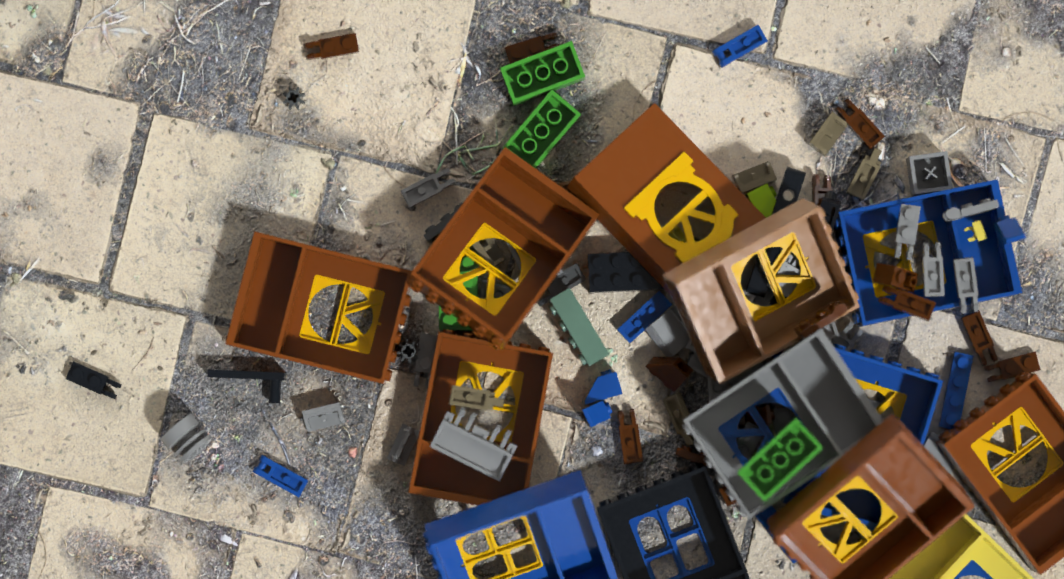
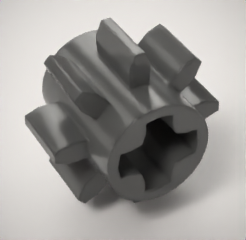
M289 87V92L283 93L286 97L283 104L289 103V110L293 107L300 110L299 105L306 104L302 100V97L306 95L305 93L299 94V87L296 88V91ZM293 94L298 97L296 103L291 100Z
M406 340V345L399 344L402 350L398 351L397 354H402L401 361H404L406 358L411 363V358L418 359L415 353L420 351V349H415L416 342H413L411 345ZM406 346H410V349H414V352L411 353V357H407V354H403V350H406Z

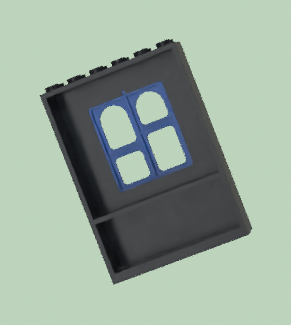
M701 464L688 467V472L678 471L670 474L671 478L668 480L660 478L653 481L654 485L650 487L642 485L635 488L636 492L632 494L624 492L617 495L618 499L614 501L606 499L599 502L600 506L596 507L624 579H656L650 562L667 554L673 556L679 571L678 575L669 579H750L706 466H701ZM676 505L686 507L693 519V525L680 531L672 532L667 521L668 511ZM645 517L657 519L666 537L667 546L650 553L645 552L637 530L640 520ZM697 533L707 555L708 562L692 570H687L676 542L681 538Z

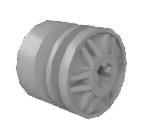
M192 414L180 420L160 439L168 449L176 445L178 446L174 453L175 457L184 453L179 459L181 465L196 458L207 448V445L213 439L210 435L201 439L206 433L205 429L197 433L195 432L200 423Z

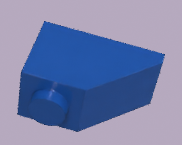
M1003 216L998 218V222L993 224L1000 246L1026 238L1016 217Z
M611 369L600 372L601 376L597 377L584 400L585 405L623 394L617 372L612 373Z
M603 400L582 410L589 427L610 419V414L613 413L609 403H604Z

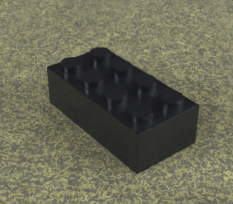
M629 252L587 255L589 294L665 290Z

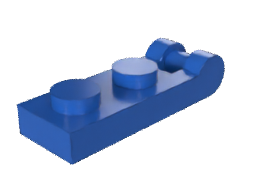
M757 25L716 48L712 53L714 56H717L720 61L719 65L723 68L767 43L768 40L760 26ZM728 49L731 56L726 58L723 52Z
M261 455L258 466H255L252 472L300 497L309 480ZM267 465L272 467L269 473L264 471Z

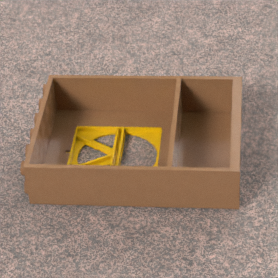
M802 198L663 274V278L705 373L717 383H724L803 339V337L796 334L794 329L799 326L801 321L813 318L816 312L822 309L826 310L829 303H833L836 300L847 305L845 314L843 313L837 319L860 307L857 301L859 296L851 286L852 279L844 269L846 266L845 262L838 254L837 250H839V247L831 237L832 230L824 220V210L812 201L810 202ZM782 247V251L771 266L765 249ZM790 252H792L799 262L800 275H776ZM755 254H757L777 304L759 306L751 303L745 297L741 287V275L745 265ZM779 283H797L793 292L785 298Z

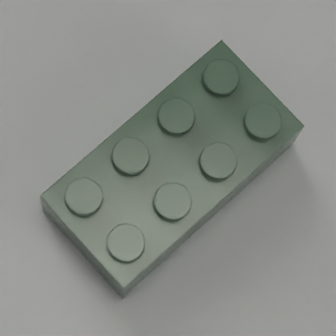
M570 288L550 299L549 302L551 304L548 307L554 316L558 315L560 318L558 324L563 332L567 331L570 338H568V341L573 349L578 348L581 353L578 357L583 365L587 364L590 367L609 355Z

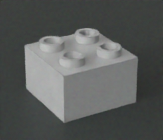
M947 151L906 158L911 196L953 189Z

